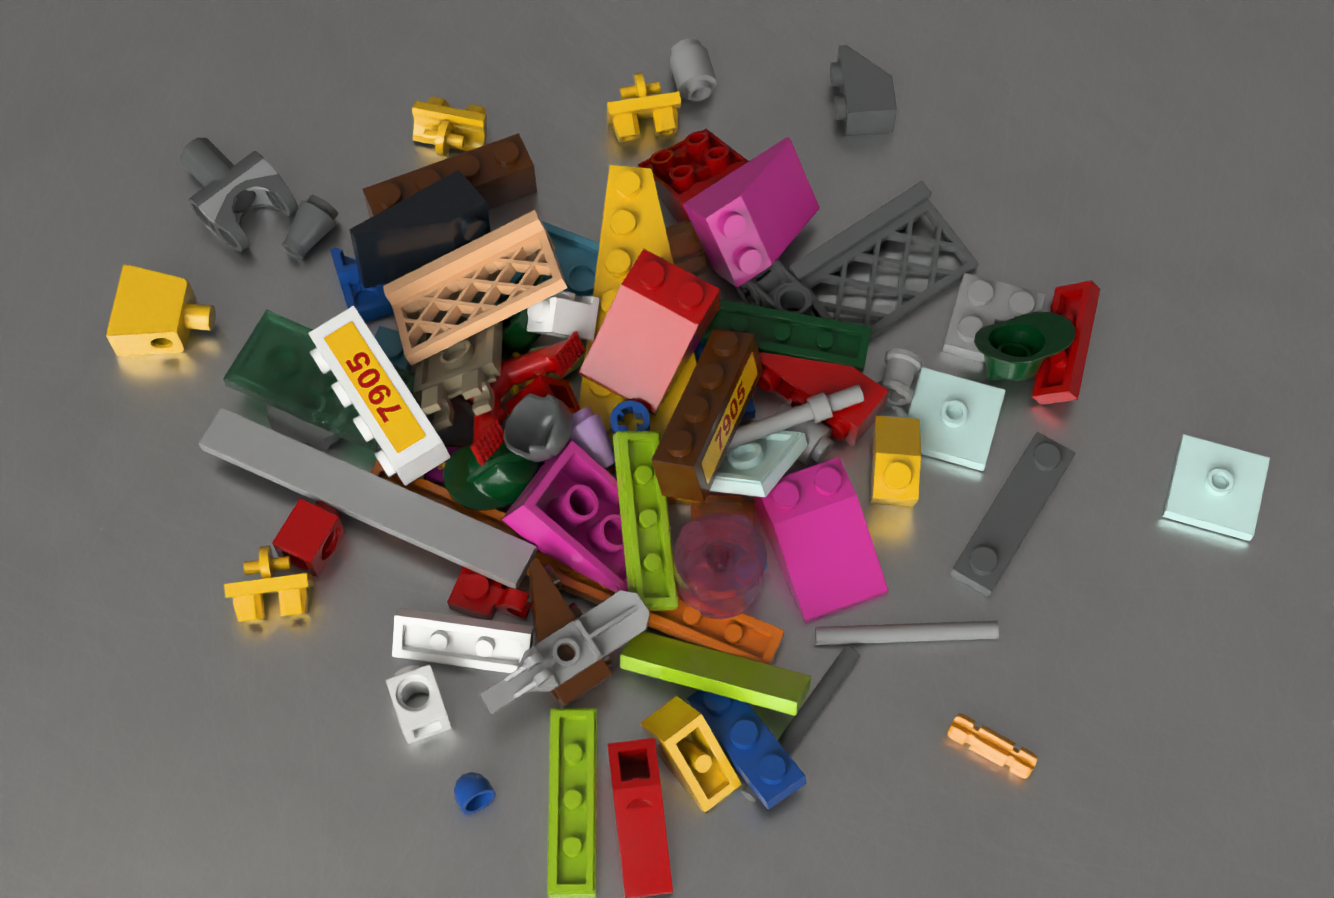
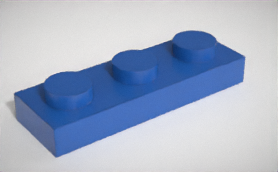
M698 690L686 698L687 704L703 715L726 757L767 810L807 784L805 774L748 703Z

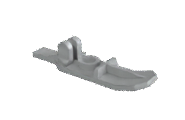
M618 591L601 604L526 650L516 671L480 693L481 699L490 713L494 714L527 692L552 691L645 631L648 626L650 611L638 593ZM562 645L570 646L574 650V658L570 661L561 660L557 655V649Z

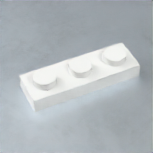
M398 608L394 615L392 657L513 673L516 671L524 652L532 647L534 626Z

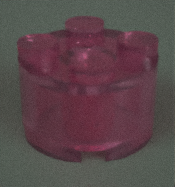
M713 513L701 516L685 524L680 531L674 549V577L677 585V594L687 606L690 605L692 608L700 611V614L712 619H727L738 616L751 606L762 590L767 551L762 536L749 518L741 514ZM718 564H722L725 568H718Z

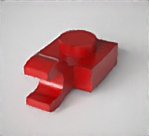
M462 567L447 601L449 609L491 621L496 611L526 621L532 607L531 602H528V593L513 588L506 589V585L465 567Z

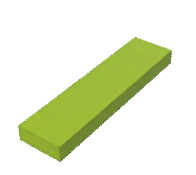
M617 431L613 435L628 592L638 593L649 611L675 610L679 607L668 502L667 496H662L651 461L661 441L660 432Z
M645 631L631 639L620 654V668L795 716L810 689V675Z
M551 708L548 898H596L597 708Z

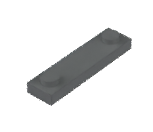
M1036 432L953 566L950 576L989 598L1072 462L1076 452Z

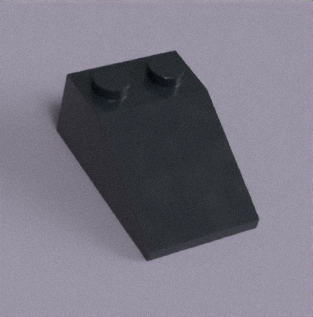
M459 170L349 229L360 283L364 288L386 285L491 232L487 201Z

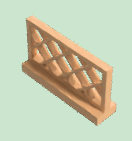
M535 210L383 286L385 296L393 307L405 358L411 366L568 288L554 252L556 248L553 240ZM516 272L525 273L518 284L509 283ZM539 275L553 277L537 286H533ZM478 291L486 292L479 303L471 302ZM501 294L510 295L505 302L497 306L494 305ZM440 310L448 311L440 323L432 322ZM462 313L471 314L467 321L455 325ZM423 333L432 334L427 341L415 346Z

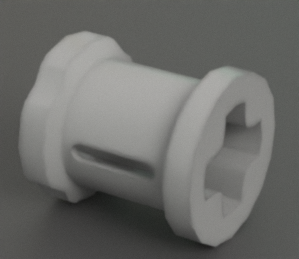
M900 348L889 349L884 357L886 368L882 381L877 383L888 390L887 403L894 405L911 403L914 394L911 386L915 373L921 371L923 361L916 353Z

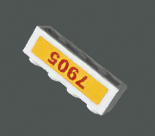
M354 305L308 333L317 347L309 353L323 374L331 370L338 380L331 387L344 408L351 404L354 405L359 416L354 418L353 422L365 441L368 442L373 438L377 441L382 450L374 455L388 477L397 473L406 486L451 458L443 441Z

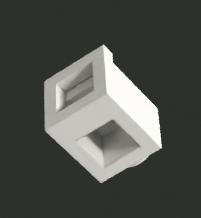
M561 291L527 308L528 323L526 331L566 340L574 331H577L580 340L594 341L600 298L576 296L575 293Z

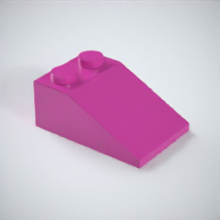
M787 137L683 204L714 272L737 288L773 265L820 209L793 143Z
M571 440L559 455L545 461L502 520L528 543L535 545L537 550L615 593L620 590L628 591L617 479Z
M840 457L783 476L766 497L755 496V511L804 623L888 594L889 590L857 494Z

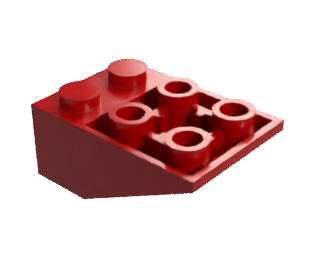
M708 129L689 134L685 140L668 149L655 152L649 159L637 165L640 168L652 169L658 197L687 237L704 250L683 204L749 161Z

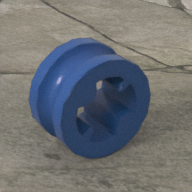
M637 401L619 403L613 409L610 416L613 435L617 431H628L625 425L619 426L618 422H624V415L633 413L635 420H643L642 424H636V431H650V415L647 408Z

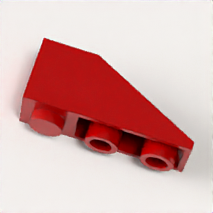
M759 352L763 372L757 385L766 392H775L787 400L788 404L792 407L807 403L806 398L823 392L827 396L855 385L860 386L864 396L863 402L832 412V418L821 421L832 429L831 437L838 441L845 440L854 447L875 422V416H880L885 409L888 390L852 366Z
M655 738L608 743L625 898L673 893Z

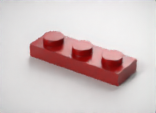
M1092 280L1055 287L1050 312L1062 315L1070 320L1076 329L1072 344L1065 350L1046 357L1040 370L1037 372L1032 397L1041 405L1078 400L1100 294V288Z

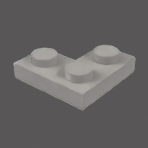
M964 272L942 352L983 362L984 354L977 349L974 343L976 332L982 327L1001 323L1024 314L1042 312L1046 294Z

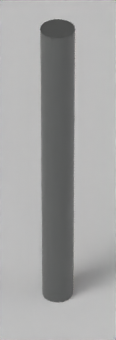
M848 645L843 648L799 709L797 715L794 716L777 740L789 756L860 658V654L854 648ZM746 783L741 793L747 799L756 803L759 798Z

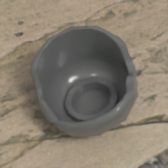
M528 394L513 408L505 423L503 438L506 446L510 451L527 460L534 462L550 460L554 456L559 455L566 447L572 435L573 414L562 400L550 394H547L546 397Z

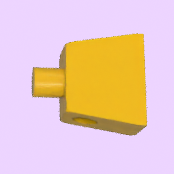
M123 264L106 337L117 356L183 352L187 348L191 329L213 330L216 320L214 305L197 304L190 282L184 278Z

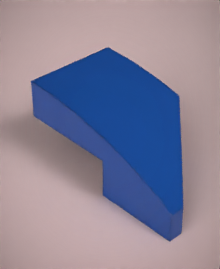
M339 248L330 249L347 308L349 309L354 305L364 322L393 315L392 305L384 293L383 286L385 284L364 288L360 283L356 260L344 256L343 250Z

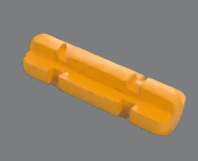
M959 713L954 718L947 735L949 738L962 745L967 742L971 745L969 749L1001 767L1004 764L1010 766L1009 771L1021 778L1026 779L1030 776L1038 760L1035 753L1024 747L1020 750L1015 748V742L984 725L981 728L975 726L976 721L964 714Z

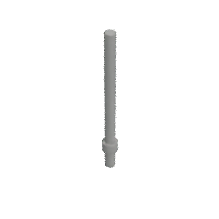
M855 385L827 396L823 392L806 398L807 403L738 427L728 450L810 420L818 423L832 418V412L863 402L862 390L859 385ZM616 472L611 473L617 479Z

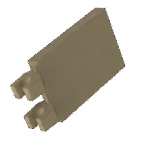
M478 292L471 302L479 303L486 292ZM502 294L499 296L494 305L497 306L504 302V296ZM440 310L432 322L440 323L448 311ZM462 313L455 325L467 321L471 314ZM503 320L416 363L413 394L420 403L425 415L434 414L432 425L436 431L453 425L455 413L450 399L462 394L466 400L473 397L474 404L472 405V410L476 416L493 410L494 395L489 383L496 381V377L501 375ZM423 333L418 340V345L427 341L432 334Z

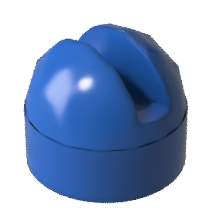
M469 772L463 774L456 781L454 787L455 800L464 814H473L484 809L496 796L490 782L480 773Z

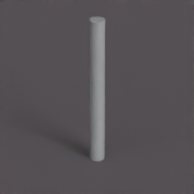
M997 620L815 627L816 645L999 638Z

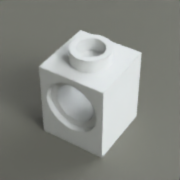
M430 664L423 667L420 665L404 667L394 674L395 677L385 680L401 729L408 744L452 729ZM415 693L429 695L428 701L421 707L411 708L406 705L409 697Z

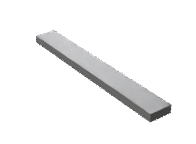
M222 407L199 442L201 449L205 452L315 501L326 503L335 510L513 589H518L529 569L531 560L534 559L537 553V547L533 544Z

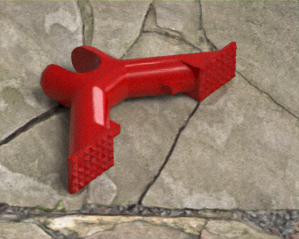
M574 331L567 340L506 361L501 360V375L496 377V381L489 383L494 395L493 410L478 416L474 413V442L470 447L481 466L504 442V431L501 423L508 415L505 410L501 409V399L514 385L532 380L539 375L544 376L549 373L560 377L565 375L568 369L585 352L577 331Z

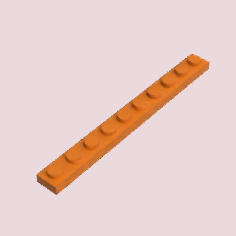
M378 460L370 472L526 541L502 520L506 513L496 509L476 511L464 507L451 497L446 488L420 477L405 486L397 473L388 477ZM537 550L534 559L537 557L543 567L548 564L552 566L563 584L561 590L597 605L615 594L610 589ZM678 585L679 607L675 610L650 611L648 626L686 643L769 665L772 664L785 633L783 629Z

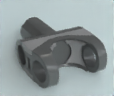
M198 137L188 143L180 155L181 164L204 186V188L188 199L191 208L216 237L238 252H242L251 245L247 235L240 227L241 220L248 211L265 206L273 208L278 212L282 211L285 215L290 216L298 210L297 202L276 169L257 151H253L234 165L208 138Z

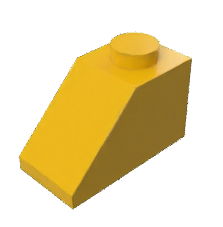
M875 416L869 504L913 507L917 503L919 496L921 466L920 419Z
M675 696L640 723L648 739L655 738L656 750L660 759L705 813L742 785L703 715L678 696Z

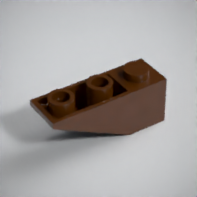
M537 557L531 560L529 566L535 645L583 615L574 602L567 605L558 591L563 588L559 576L550 564L543 567ZM562 645L557 649V655L563 661H570L574 658V650L568 645ZM609 654L550 691L560 708H566L609 680L612 673L608 667L613 665Z

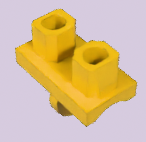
M642 72L633 74L634 85L619 88L621 99L626 100L607 102V123L613 124L615 134L620 143L640 139L638 120L653 118L656 136L661 137L677 133L678 114L681 107L680 91L661 94L660 82L645 83Z
M433 96L427 102L415 101L412 107V114L414 116L413 141L435 145V153L439 156H447L450 148L470 151L486 145L487 114L484 106L470 104L462 110L452 108L445 99Z
M270 545L260 546L259 560L243 562L245 575L261 573L262 579L224 584L225 598H233V605L239 622L265 619L263 594L279 593L281 616L308 613V588H314L313 574L303 573L275 577V571L291 569V561L289 556L274 558Z

